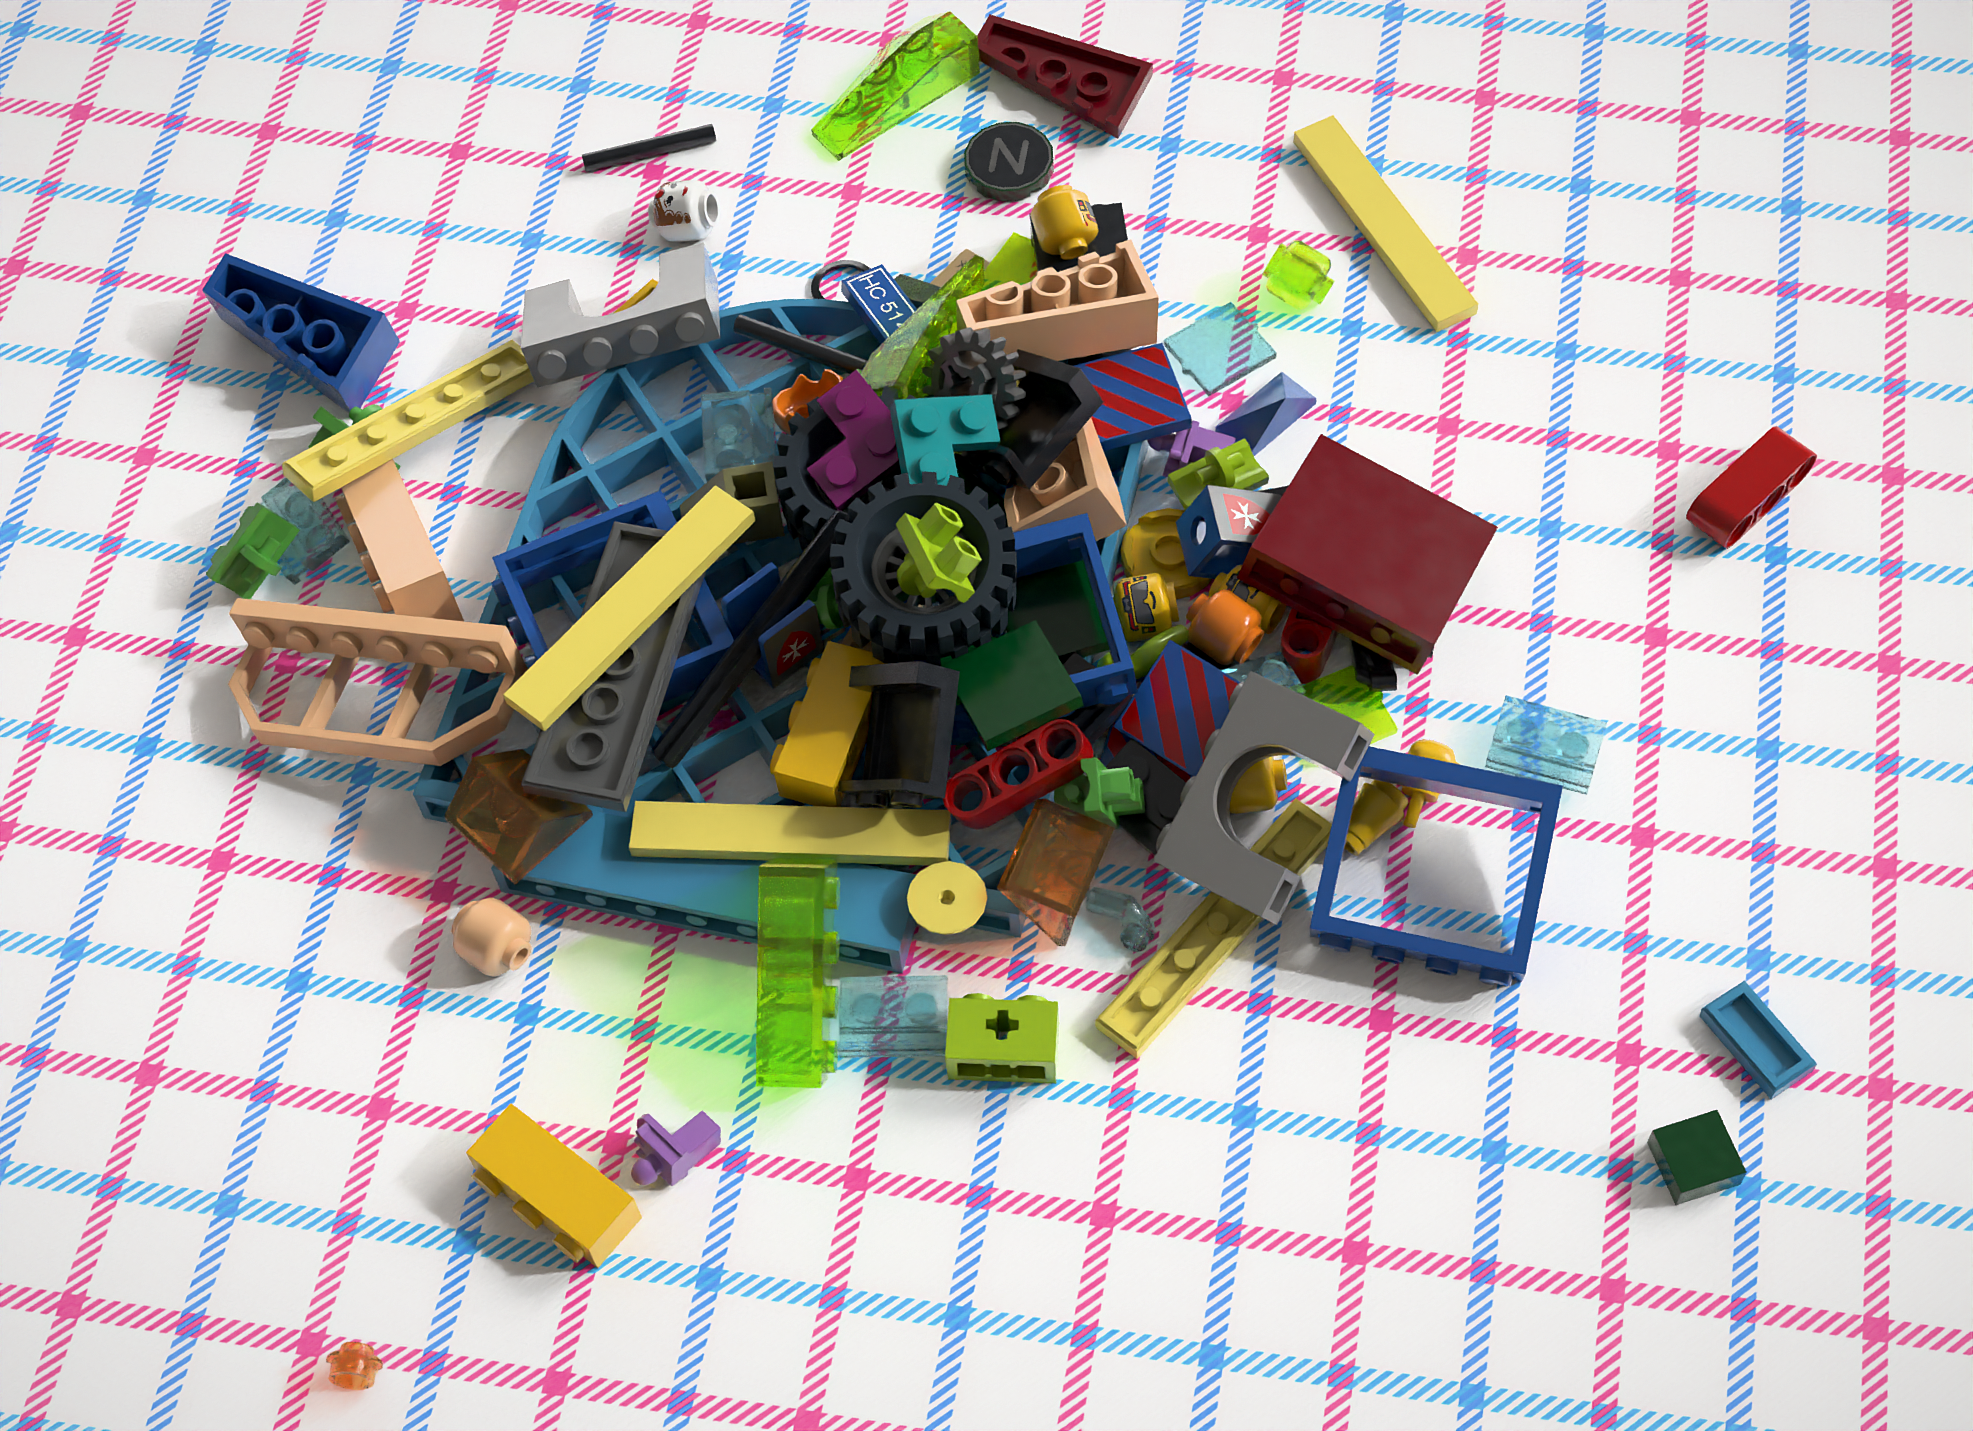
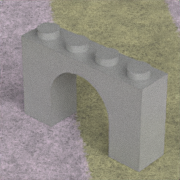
M704 242L659 254V281L656 288L639 303L617 313L604 316H584L570 279L525 290L521 350L537 388L720 339L718 280Z
M1250 671L1245 682L1239 683L1234 689L1229 700L1230 712L1221 729L1215 730L1208 739L1204 751L1206 758L1197 776L1191 777L1185 784L1180 796V803L1182 805L1173 822L1167 824L1159 834L1156 842L1157 853L1153 861L1277 925L1301 877L1287 868L1247 849L1237 838L1230 820V801L1238 780L1257 762L1272 756L1288 755L1304 759L1351 782L1375 734L1362 723Z

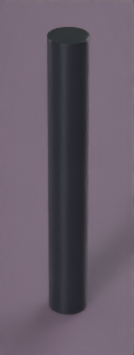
M711 123L581 154L585 171L588 172L717 140L713 124Z
M741 314L735 320L733 330L737 334L848 374L857 369L864 378L869 370V360Z

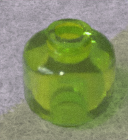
M1294 240L1288 246L1281 243L1262 273L1263 276L1268 278L1266 281L1267 291L1297 310H1304L1310 305L1312 300L1321 305L1335 280L1328 277L1332 266L1331 260L1300 240Z

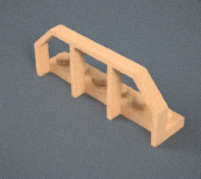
M242 598L235 600L229 612L230 617L241 632L243 639L248 643V646L228 685L252 732L260 744L441 766L505 731L514 709L506 703L503 694L528 670L506 626ZM273 647L292 649L306 654L312 652L335 654L300 726L261 722L249 698V694ZM360 657L383 659L391 663H415L381 736L325 729ZM456 667L474 669L481 673H506L488 711L432 742L405 739L438 668Z

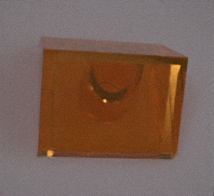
M523 749L473 757L444 815L446 821L514 884L518 883L593 816L592 811L585 804L524 793L521 783L531 756Z
M1037 799L997 889L1057 946H1066L1105 858L1115 828L1048 799Z

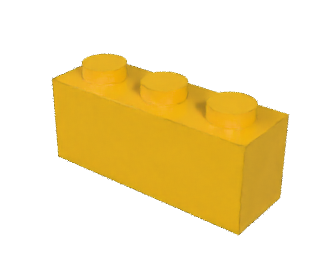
M832 641L827 642L821 659H813L807 675L808 690L803 701L797 700L794 703L788 723L790 733L785 745H777L770 763V773L775 776L780 797L813 806L841 807L846 793L838 792L839 781L851 780L868 738L873 697L871 692L849 687L851 666L887 664L888 661L883 663L875 659L872 652Z
M512 1103L507 1106L466 1151L469 1160L476 1170L471 1175L472 1179L492 1197L496 1198L502 1192L515 1202V1205L512 1207L513 1212L534 1230L544 1225L556 1235L552 1240L553 1243L576 1263L584 1257L595 1267L599 1268L642 1219V1215L632 1196Z

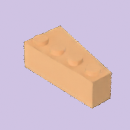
M1130 239L1116 244V252L1100 257L1096 252H1092L1078 257V265L1060 272L1050 267L1036 272V277H1034L1032 282L1019 285L1014 281H1010L956 300L957 331L972 327L973 331L984 328L990 329V341L1000 337L1007 339L1003 349L1006 354L1020 349L1055 361L1077 357L1082 358L1094 354L1156 344L1159 296Z
M394 460L386 462L341 487L343 495L336 497L335 500L346 525L356 522L347 526L358 554L368 550V553L359 557L370 582L374 583L381 580V583L372 587L383 613L394 610L396 615L464 621L444 570Z

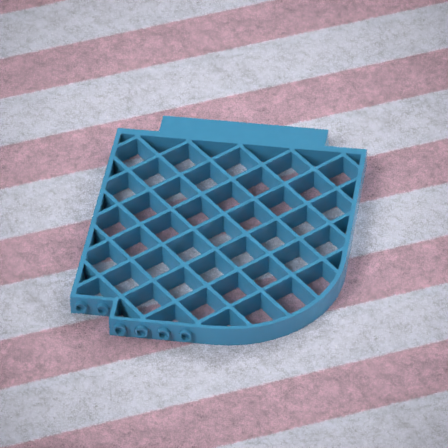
M781 299L754 302L719 310L720 339L609 368L587 387L568 410L548 443L506 551L541 538L546 527L593 503L597 505L601 513L619 507L611 496L612 493L667 465L671 467L688 492L686 496L668 504L676 522L681 519L680 504L705 484L686 455L741 427L762 455L743 466L773 462L774 465V456H779L777 441L760 418L773 411L772 399L780 391L791 388L800 374H803L809 380L818 381L822 378V373L825 369L832 370L840 376L844 375L845 372L787 352L792 362L739 388L713 351L733 344L754 340L734 332V323L740 314L799 336H837L839 338L825 345L869 361L885 353L905 380V382L894 387L898 389L899 400L907 399L909 394L917 399L934 398L933 394H924L922 388L931 384V378L922 373L924 366L910 348L926 351L936 348L940 336L948 328L957 324V317L945 318L921 314L931 327L930 338L888 355L851 304L846 301ZM694 359L721 398L665 426L640 388L670 369ZM1069 359L1060 360L1059 362L1068 364ZM625 400L648 435L590 464L581 448L603 420ZM1147 440L1104 451L1111 473L1124 467L1120 486H1117L1127 524L1109 537L1096 541L1110 590L1112 589L1121 554L1123 535L1127 531L1149 446ZM571 466L575 473L566 477ZM978 471L975 474L979 480L1003 499L1006 489L1013 487V484L1010 482L1008 485L1000 484L986 473ZM785 525V536L757 540L749 545L745 542L732 544L727 549L730 555L713 563L706 570L704 576L714 600L717 601L730 593L767 564L773 563L779 568L798 558L803 553L799 538L797 537L793 540L787 525ZM601 558L522 589L532 613L535 614L559 602L574 625L580 619L583 609L573 594L593 583ZM498 573L495 580L500 579ZM493 587L478 623L502 625L509 628L510 625L507 618L514 616L515 613L511 604L504 607L500 606ZM691 616L684 639L694 652L708 645L701 630ZM820 624V629L825 627L823 624ZM991 630V635L993 637L998 638L1000 636L1005 635L1004 631L1001 635H999L995 631ZM822 653L815 658L821 659ZM893 654L888 663H898L897 655ZM1094 655L1084 659L1092 664ZM813 660L805 665L808 670ZM461 668L434 740L488 711L506 673L501 672L502 675L488 681L490 673H481L474 669ZM807 686L755 713L739 687H737L726 703L739 723L692 747L676 767L671 768L661 762V765L639 776L626 812L582 804L584 808L582 809L513 795L523 789L521 783L535 744L477 775H474L462 754L441 766L427 764L423 766L413 796L425 819L503 834L491 867L501 892L903 974L917 924L909 913L907 902L909 886L916 877V874L880 868L879 866L882 864L631 856L629 843L635 801L664 802L680 793L686 803H707L695 784L757 750L770 768L772 755L777 747L774 741L790 733L788 723L792 707L797 700L803 701L808 690ZM696 690L662 703L658 716L688 701ZM532 723L537 733L539 734L541 729ZM655 724L649 742L651 748L662 735L657 724ZM979 736L965 743L977 762L996 752L995 748L987 752ZM867 742L851 780L863 779ZM1019 765L1012 769L1008 775V785H1018L1025 781L1029 775V765ZM454 768L464 785L449 782ZM975 790L968 793L962 801V811L976 809L982 801V791ZM1054 791L1038 799L1036 805L1032 802L1013 813L1028 833L1026 843L976 871L985 883L987 902L984 913L976 924L970 928L1021 938L1055 808ZM778 792L755 804L813 806L780 797ZM943 798L933 799L926 804L923 802L920 808L901 806L903 809L948 810L944 805ZM951 814L952 826L959 821ZM950 841L948 861L966 865ZM1014 886L1012 893L1003 892Z

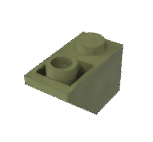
M773 462L722 469L680 504L681 518L716 485L754 512L755 522L733 544L785 536Z

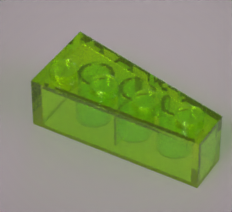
M773 858L759 866L756 1087L822 1088L828 1080V1073H836L838 1044L837 1040H830L831 1019H837L839 1006L838 986H832L833 964H838L840 947L839 932L833 931L835 910L839 909L840 878L837 877L838 859Z

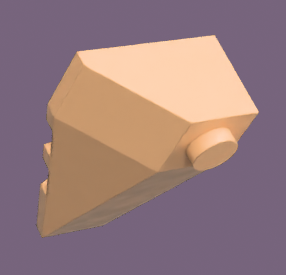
M1091 418L1030 490L1016 484L1006 489L1004 507L1008 527H1012L1013 533L1084 513L1088 514L1096 541L1109 537L1115 531L1127 525L1117 486Z

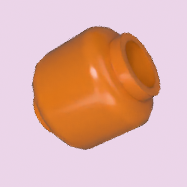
M1227 589L1214 593L1210 598L1205 594H1201L1186 614V619L1191 622L1188 631L1189 642L1223 666L1229 665L1234 661L1240 664L1244 663L1257 648L1265 633L1260 628L1261 614Z

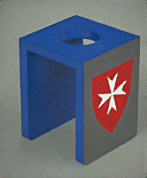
M1207 485L1176 521L1188 575L1215 579L1221 572L1228 574L1236 566L1243 565L1250 547L1282 496L1279 494Z
M773 563L767 564L721 599L720 603L724 620L734 641L779 584V571ZM811 600L803 603L763 633L758 639L762 656L753 669L772 689H775L824 651L817 608Z

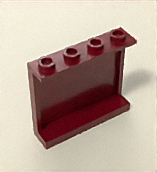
M1320 434L1250 547L1237 579L1418 675L1496 533L1498 526L1333 439Z

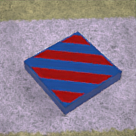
M1163 343L1074 365L1081 368L1104 401L1091 417L1103 451L1192 428L1191 414Z
M1169 640L1139 686L1138 693L1134 694L1114 727L1190 776H1197L1206 758L1204 751L1207 741L1215 730L1221 729L1230 712V697L1236 686L1241 682L1172 640Z

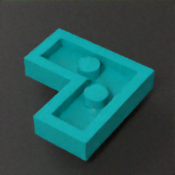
M992 395L894 400L890 406L901 474L908 473L910 484L922 483V471L936 472L937 484L947 486L950 475L958 477L954 452L992 450L1000 443Z

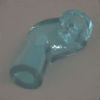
M1100 887L1090 889L1086 899L1087 911L1118 919L1125 928L1120 934L1123 946L1133 952L1144 951L1148 946V941L1153 940L1155 937V924L1137 899L1129 894Z

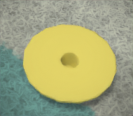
M951 861L931 864L921 870L910 883L907 894L909 913L918 925L929 932L943 935L963 932L975 925L984 913L987 902L985 883L976 871L965 864Z

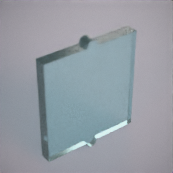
M1232 302L1227 303L1164 339V346L1181 364V372L1185 375L1189 374L1208 396L1215 394L1277 358V352L1258 332V324L1250 323Z

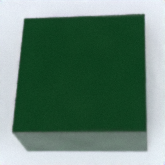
M1718 1109L1653 1129L1647 1141L1675 1206L1741 1185L1747 1173Z

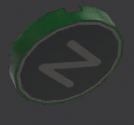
M999 122L981 129L968 142L964 151L965 176L969 183L971 181L977 187V192L987 198L1002 202L1023 200L1030 197L1031 191L1036 190L1038 187L1041 190L1049 183L1054 172L1053 146L1044 133L1031 125L1020 122Z

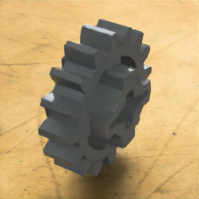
M968 327L941 337L939 339L941 346L930 349L927 353L935 363L922 368V373L931 378V384L922 388L923 393L933 394L934 398L992 395L998 430L1007 427V419L1020 413V410L1013 401L1026 397V392L1016 387V381L1026 376L1025 371L1014 370L1012 364L1018 359V353L1006 354L1003 349L1007 339L1000 337L990 341V329L987 328L973 331L972 327Z

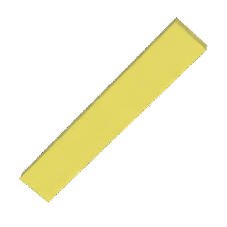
M1329 116L1295 131L1293 143L1434 330L1439 332L1476 315L1479 303L1335 116Z
M512 339L282 463L283 475L311 501L315 502L534 382L521 346Z
M715 485L503 694L506 703L545 732L755 522L754 512Z
M1295 798L1249 850L1301 876L1327 847L1332 823ZM1210 892L1095 1020L1096 1028L1138 1059L1263 918Z
M635 801L629 850L631 856L930 866L934 863L948 861L951 813L948 810Z

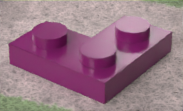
M857 369L817 399L819 407L843 435L845 440L807 468L809 475L835 508L841 511L848 507L856 498L865 494L868 488L882 481L900 467L890 410Z

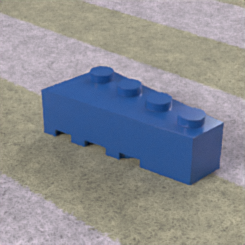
M227 253L224 254L202 289V292L221 320L348 413L356 406L362 407L400 343L385 313Z

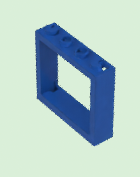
M661 490L492 557L500 579L492 581L491 584L500 606L504 607L509 604L512 606L515 615L507 618L518 646L528 643L532 655L524 657L528 669L549 649L522 589L601 558L614 521L669 531L677 522ZM703 579L692 614L708 646L677 658L662 703L696 690L734 642L705 579Z
M1084 513L1014 532L1017 578L1083 561L1113 664L1069 675L1082 696L1084 706L1080 708L1099 703L1106 705L1115 704L1129 695L1138 693L1134 667L1088 514ZM915 659V660H914V661H921V662H925V663H926V660H920V659ZM960 704L956 705L951 745H962L978 736ZM1074 710V711H1072V712H1070V713H1068V714H1066V715H1064V716H1061V717H1059V718L1066 717V716L1072 714L1073 712H1075L1076 710Z
M1369 746L1351 782L1343 778L1341 780L1309 928L1310 937L1319 938L1318 945L1334 948V951L1349 953L1351 946L1372 950L1371 957L1383 962L1403 964L1404 957L1426 961L1425 969L1438 974L1456 976L1458 969L1480 973L1478 980L1490 985L1496 983L1511 987L1512 980L1522 982L1526 974L1563 786ZM1360 777L1540 814L1512 955L1330 916Z

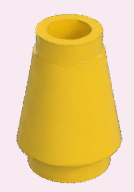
M1373 780L1370 784L1364 783L1354 801L1344 848L1351 854L1358 856L1363 849L1370 846L1405 817L1403 810L1409 802L1405 795L1392 783Z

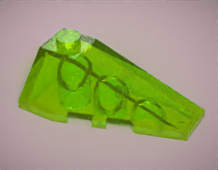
M951 11L927 16L895 35L811 129L812 136L839 162L980 74L977 35Z
M974 255L871 353L863 370L857 369L865 381L871 384V388L878 396H882L884 386L898 390L899 400L907 399L909 394L917 399L927 398L928 394H924L922 388L931 384V378L922 373V368L935 363L927 353L930 349L941 346L939 341L941 337L957 331L956 300L976 294L982 290L984 286L983 257Z

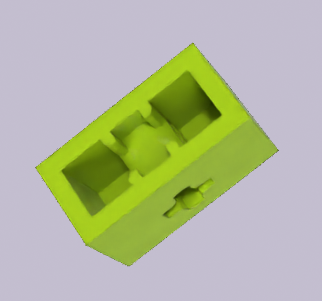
M982 993L967 994L963 998H949L945 1050L948 1080L1057 1084L1060 1025L1058 1001H1048L1046 998L1037 995H1024L1017 998V1000L994 999ZM1000 1032H1008L1007 1039L999 1040Z

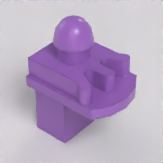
M1193 420L1192 428L1149 439L1147 442L1152 449L1158 452L1160 450L1169 452L1162 476L1168 478V474L1187 466L1188 461L1192 463L1205 457L1207 450L1213 447L1223 449L1233 444L1236 438L1200 427V422Z
M702 1110L671 1135L649 1113L643 1114L637 1119V1130L635 1131L637 1137L634 1138V1142L640 1147L636 1150V1154L641 1158L633 1165L631 1177L639 1185H649L655 1182L658 1178L657 1176L660 1175L672 1187L688 1175V1170L721 1144V1127Z

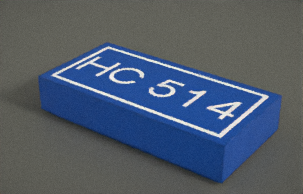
M883 264L841 280L842 294L888 355L930 338L931 327Z

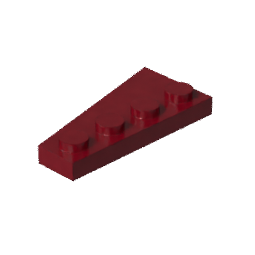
M989 14L972 43L973 58L1119 139L1153 76V63Z

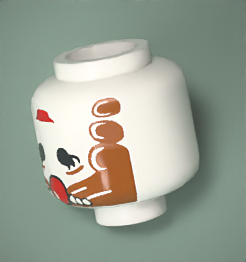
M694 179L673 181L659 186L654 195V200H651L649 203L648 214L652 226L657 227L659 233L668 241L702 240L718 224L720 205L716 193L713 190H709L702 181Z

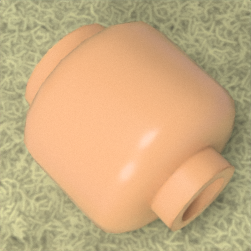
M490 897L480 901L469 902L458 912L453 921L451 932L453 934L454 950L459 957L485 975L495 977L509 970L519 969L527 961L532 950V946L529 943L532 931L529 921L501 900Z

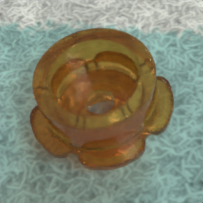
M345 1342L341 1344L340 1351L335 1350L327 1355L326 1362L330 1363L328 1379L332 1384L345 1389H369L374 1386L378 1371L383 1369V1361L374 1355L375 1349L372 1346L361 1342Z

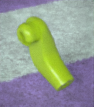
M1177 624L1155 635L1130 655L1136 680L1148 674L1169 640L1180 646L1188 641L1189 630L1184 625ZM1110 652L1106 653L1097 662V668L1113 664Z

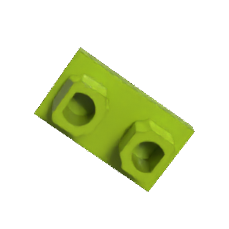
M1244 438L1223 449L1213 447L1207 450L1204 458L1168 474L1167 482L1186 511L1207 485L1253 491L1268 484L1270 476L1256 461L1248 442Z
M935 503L921 520L905 513L896 523L909 551L904 557V562L897 570L896 578L902 591L908 595H921L924 598H930L936 593V589L943 588L953 591L959 601L966 602L975 593L967 576L982 559L974 546L968 541L955 536L964 526L959 515L938 503Z

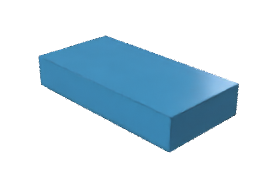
M1745 980L1701 1009L1699 1017L1771 1100L1812 1073L1817 1066L1816 1061Z

